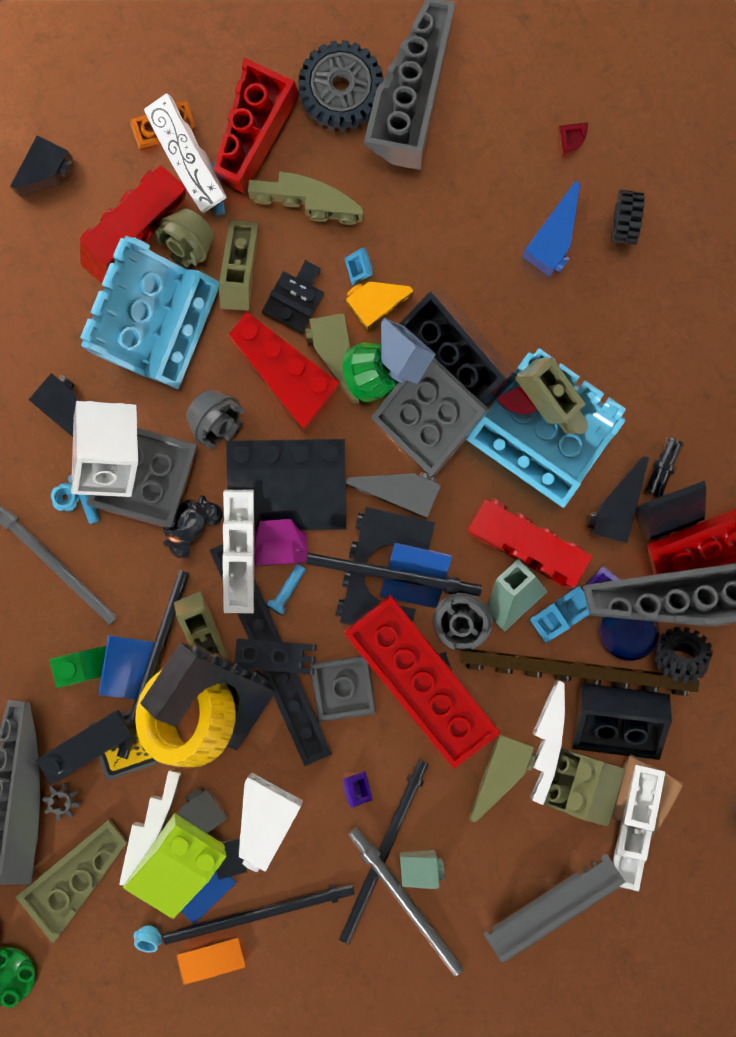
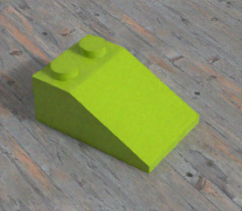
M174 813L123 885V889L174 919L209 882L226 858L225 846L217 839Z

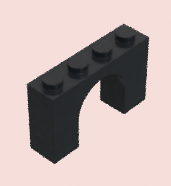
M366 507L365 513H358L355 530H360L358 542L352 541L349 558L354 559L356 562L367 563L369 557L375 551L386 546H394V543L429 550L435 522ZM345 572L342 587L347 588L345 599L339 598L336 616L341 617L340 623L352 625L382 602L368 590L364 575ZM400 606L413 622L416 609Z
M180 642L140 704L156 720L177 727L200 693L213 685L226 683L233 696L236 714L234 730L226 747L238 750L276 691L267 684L269 679L256 670L250 673L249 669L236 661L232 665L229 660L218 653H214L211 656L205 648L194 643L191 647Z

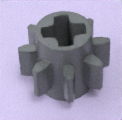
M64 783L61 786V790H58L54 785L51 786L50 791L52 795L42 799L48 802L49 808L45 813H55L56 821L61 820L64 813H66L67 817L72 818L74 816L72 808L81 806V803L76 801L75 798L79 790H68V783ZM65 796L68 801L65 803V806L59 807L56 802L59 801V797Z

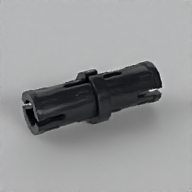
M666 438L659 459L654 461L653 467L655 469L645 492L649 494L652 492L656 497L663 496L671 474H675L677 469L674 466L684 446L682 441L676 442L675 438Z

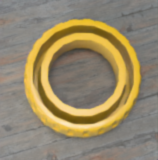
M159 671L146 684L138 700L136 730L140 743L149 756L160 763L177 767H200L206 765L224 751L232 736L236 716L232 693L226 683H221L205 689L197 696L200 709L198 725L192 737L184 743L180 739L176 727L156 720L140 704L161 671Z

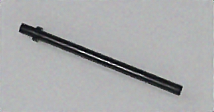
M182 570L177 572L127 722L134 735L120 743L116 755L118 757L128 759L133 742H137L136 709L138 700L146 684L157 673L176 616L174 602L182 598L190 574Z
M418 759L412 774H408L406 778L408 781L407 786L378 849L381 853L379 857L384 863H386L419 786L422 787L425 782L422 779L429 763ZM372 866L340 935L339 940L343 943L350 944L379 879V875Z
M352 883L338 887L330 885L327 890L162 933L165 945L329 901L337 903L340 898L355 895Z

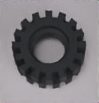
M619 190L612 223V242L630 245L637 244L644 215V192Z
M675 627L674 631L671 629L666 630V633H663L655 653V663H658L657 668L659 671L665 669L664 676L668 677L671 674L673 675L672 680L676 682L678 678H682V683H688L689 678L692 682H696L698 677L700 679L704 677L713 654L711 643H706L707 637L705 635L698 637L700 632L697 630L694 633H690V628L685 627L684 631H681L680 627ZM674 651L686 652L693 658L680 657Z

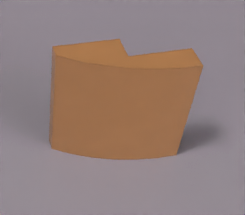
M630 754L622 767L626 770L612 813V817L619 821H622L635 765L659 770ZM666 773L651 839H653L683 786L682 782Z

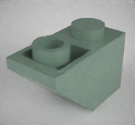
M518 559L496 579L487 607L492 619L505 632L548 591L538 578Z
M435 850L400 852L402 887L439 889V880H445L442 857L437 858Z

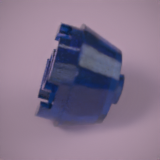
M604 617L601 624L602 642L613 656L621 660H639L649 655L655 648L659 639V625L657 621Z

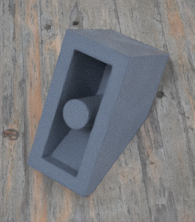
M384 318L381 322V362L390 370L389 375L398 382L404 383L407 380L418 384L436 354L404 325Z

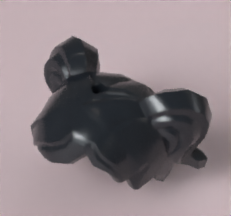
M202 495L198 502L193 499L186 500L179 507L173 530L163 527V533L167 537L163 542L164 546H169L171 553L179 559L188 558L191 551V543L198 538L206 526L220 523L223 517L222 509L218 504L207 501L205 496Z

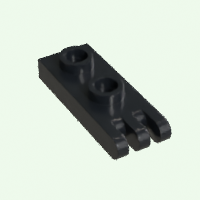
M237 638L235 661L247 669L314 675L315 669L312 667L303 668V662L315 663L316 657L304 656V651H316L317 645Z

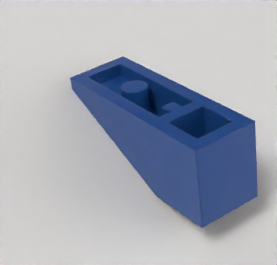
M577 181L574 182L522 255L524 259L549 277L555 270L560 273L570 259L566 254L571 245L580 183Z

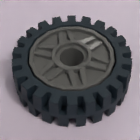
M342 40V44H337V41H330L329 46H326L324 43L319 46L318 51L314 49L310 53L309 59L306 58L303 62L298 82L300 99L309 117L312 120L315 119L320 126L326 125L330 130L339 128L340 131H346V128L349 127L353 130L358 128L359 124L364 125L368 122L375 93L380 83L382 84L383 75L375 56L370 55L368 49H361L360 44L355 42L353 45H350L349 41ZM342 81L349 86L345 90H337L334 88L337 82Z

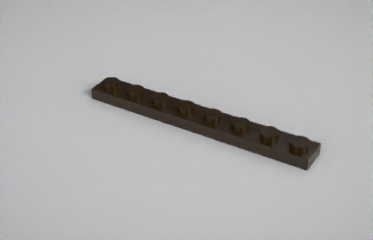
M477 649L461 650L460 655L461 663H466V668L473 670H483L484 666L495 667V672L513 674V669L525 671L524 675L541 678L542 673L554 674V679L561 681H571L572 677L583 678L584 683L601 685V680L613 682L612 686L629 689L631 684L642 685V690L649 692H660V688L671 689L672 694L689 696V691L698 692L700 680L698 679L696 682H692L689 678L688 683H682V678H678L676 682L672 680L673 675L670 674L666 677L662 672Z

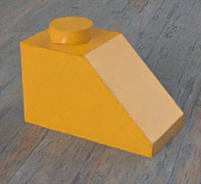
M369 281L362 286L359 283L347 293L349 297L346 299V305L368 332L413 297V290L410 286Z

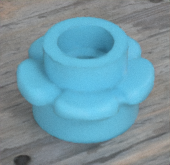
M61 483L52 490L51 499L55 509L71 511L77 506L76 502L80 498L78 494H71V484ZM63 495H67L68 499L63 500Z
M143 926L134 932V946L140 951L155 952L158 949V945L162 943V935L153 926Z

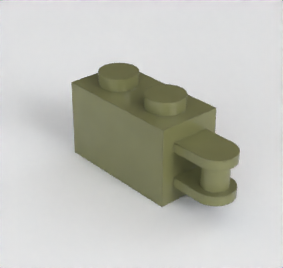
M552 357L535 359L515 377L548 424L558 423L566 434H583L586 432L588 422L580 412L585 402Z

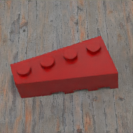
M244 57L241 77L237 81L234 103L228 114V125L222 137L214 172L220 182L246 194L249 180L255 178L300 95L295 81Z
M162 165L154 171L149 170L142 177L140 185L136 189H129L122 196L121 203L116 208H109L102 215L101 222L95 228L90 227L80 237L81 266L102 284L110 263H115L113 255L120 238L124 239L126 235L147 243L154 232L153 227L155 225L159 227L160 221L173 214L185 201L186 187Z
M246 311L228 335L298 426L306 433L338 392L340 383Z
M493 498L490 502L487 500L483 501L466 531L467 533L515 560L519 559L525 566L566 589L576 587L592 558L591 555L585 553L584 549L576 544L567 543L559 539V535L544 527L540 529L534 526L530 518L520 513L514 515L506 511L507 506Z

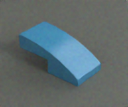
M581 585L577 586L530 618V621L545 643H548L589 615L583 588Z

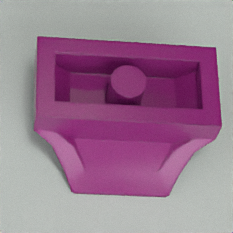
M292 519L259 522L258 528L254 533V567L306 563L307 553H309L307 533L300 531Z

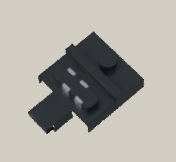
M305 260L296 277L283 271L261 312L304 333L305 328H307L310 322L309 319L314 315L324 296L323 291L313 287L321 268Z

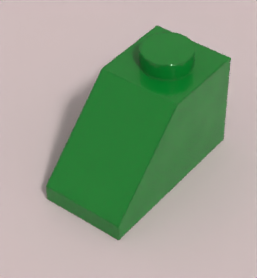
M106 646L49 659L56 688L101 678Z

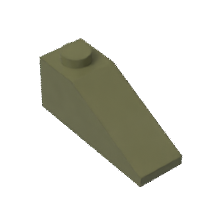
M229 220L219 282L220 308L246 311L250 309L258 222Z
M344 313L309 319L311 327L305 328L308 346L314 345L315 353L334 379L340 383L342 390L353 404H358L359 399L348 389L342 371L343 357L347 349L350 348Z
M197 592L174 602L176 618L189 645L192 647L194 643L205 648L210 653L209 655L213 656L214 653H218L232 664L202 592Z
M501 734L497 736L469 814L471 821L477 822L524 777L526 770H532L536 759V754L532 753L533 746Z

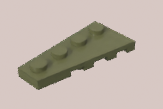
M110 819L16 896V899L52 943H55L128 843L127 839Z

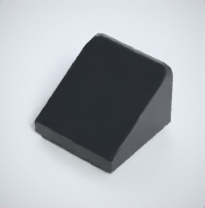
M233 839L222 842L225 846L226 858L216 870L218 879L221 880L247 873V867L242 864L244 860L239 857L240 840Z

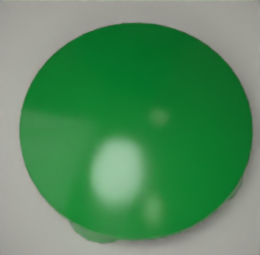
M4 947L0 948V1005L12 1008L31 992L36 974L31 959L25 953L15 948Z

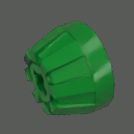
M362 342L347 349L342 362L343 377L350 392L359 400L372 402L381 399L399 383L389 375L390 370L381 362V344Z

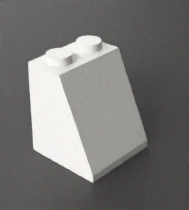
M76 401L73 424L71 494L131 497L138 466L136 405Z
M253 772L246 779L244 786L239 857L244 860L242 864L255 872H258L260 869L266 872L300 810L303 800Z

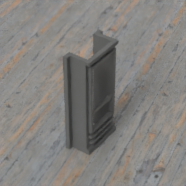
M607 853L600 857V864L592 863L591 870L585 867L583 875H580L579 872L491 928L494 933L491 934L489 931L483 933L501 963H505L626 883Z

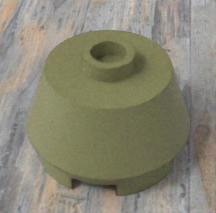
M182 209L163 218L160 221V226L155 231V237L159 245L164 242L172 251L170 257L185 267H189L191 263L196 266L199 262H203L214 238L213 231L205 219L189 209Z

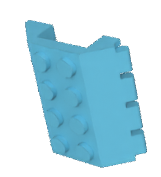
M125 235L124 239L120 238L113 255L115 263H110L102 282L104 290L98 292L90 312L93 317L92 319L88 318L80 338L83 340L81 346L88 352L130 372L179 390L218 292L219 281L198 270H187L148 250L150 245Z
M538 348L535 354L529 352L515 373L517 375L520 374L535 359L551 358V356ZM560 363V369L585 402V405L580 409V412L588 422V428L585 433L566 434L558 423L548 424L537 408L536 412L527 415L510 412L503 408L496 398L489 408V412L475 427L467 441L564 508L604 448L626 419L622 415L626 408L610 397L605 403H602L600 399L604 395L603 392L586 380L580 387L575 383L580 376ZM515 380L501 395L519 387L520 385L517 382V380Z

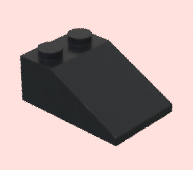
M705 481L638 506L635 517L644 541L653 539L655 542L669 536L670 532L678 529L682 531L697 525V522L705 520Z

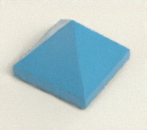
M361 248L344 258L352 285H356L373 275V264L366 248Z

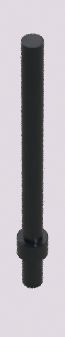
M307 553L306 557L307 565L442 589L447 594L466 593L480 596L482 591V585L460 581V578L453 576L442 578L313 553Z

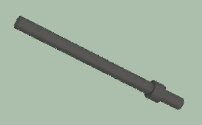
M0 504V525L7 531L10 529L102 619L111 625L118 617L18 521L19 517L11 510L7 511Z
M358 827L353 828L348 835L361 851L359 854L367 865L370 864L451 973L454 976L459 975L463 971V967L379 857L381 855L374 844L370 845Z

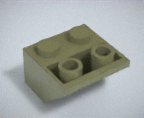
M561 748L555 775L544 805L588 822L609 826L626 769Z

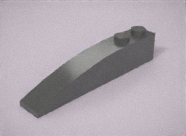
M426 0L412 24L409 35L404 39L397 57L390 64L386 77L376 90L364 145L392 165L421 170L456 2L446 0Z
M736 564L583 586L589 614L592 616L711 627L736 623Z
M8 700L0 726V885H31V878L34 872L35 848L38 842L40 773L39 764L36 761L38 759L37 740L30 703Z

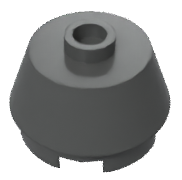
M211 389L201 393L191 403L186 413V420L196 441L210 449H215L216 443L224 438L227 441L231 440L243 424L239 418L245 410L240 406L237 398Z
M457 593L446 597L438 604L433 616V625L438 638L444 645L454 650H469L478 647L488 638L492 629V616L486 604L476 596Z

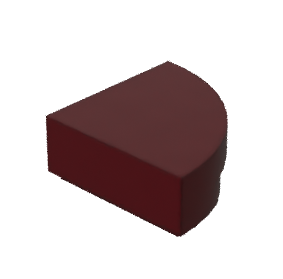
M588 122L559 126L562 157L574 153L583 144L588 131Z
M521 386L497 397L499 404L510 412L527 415L537 411Z

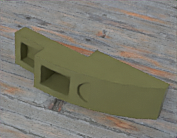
M279 171L278 183L249 180V197L254 199L256 203L271 204V201L283 202V205L287 207H300V204H305V215L310 216L311 220L325 222L328 218L339 219L340 223L354 225L356 221L363 222L362 207L341 191L313 178Z

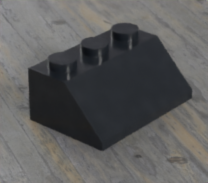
M582 683L576 704L572 749L630 756L632 754L639 758L660 760L672 722L670 694Z

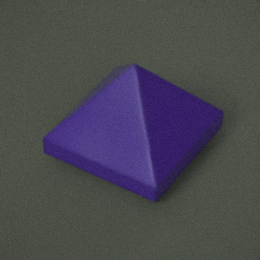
M366 772L343 779V792L351 808L372 801Z

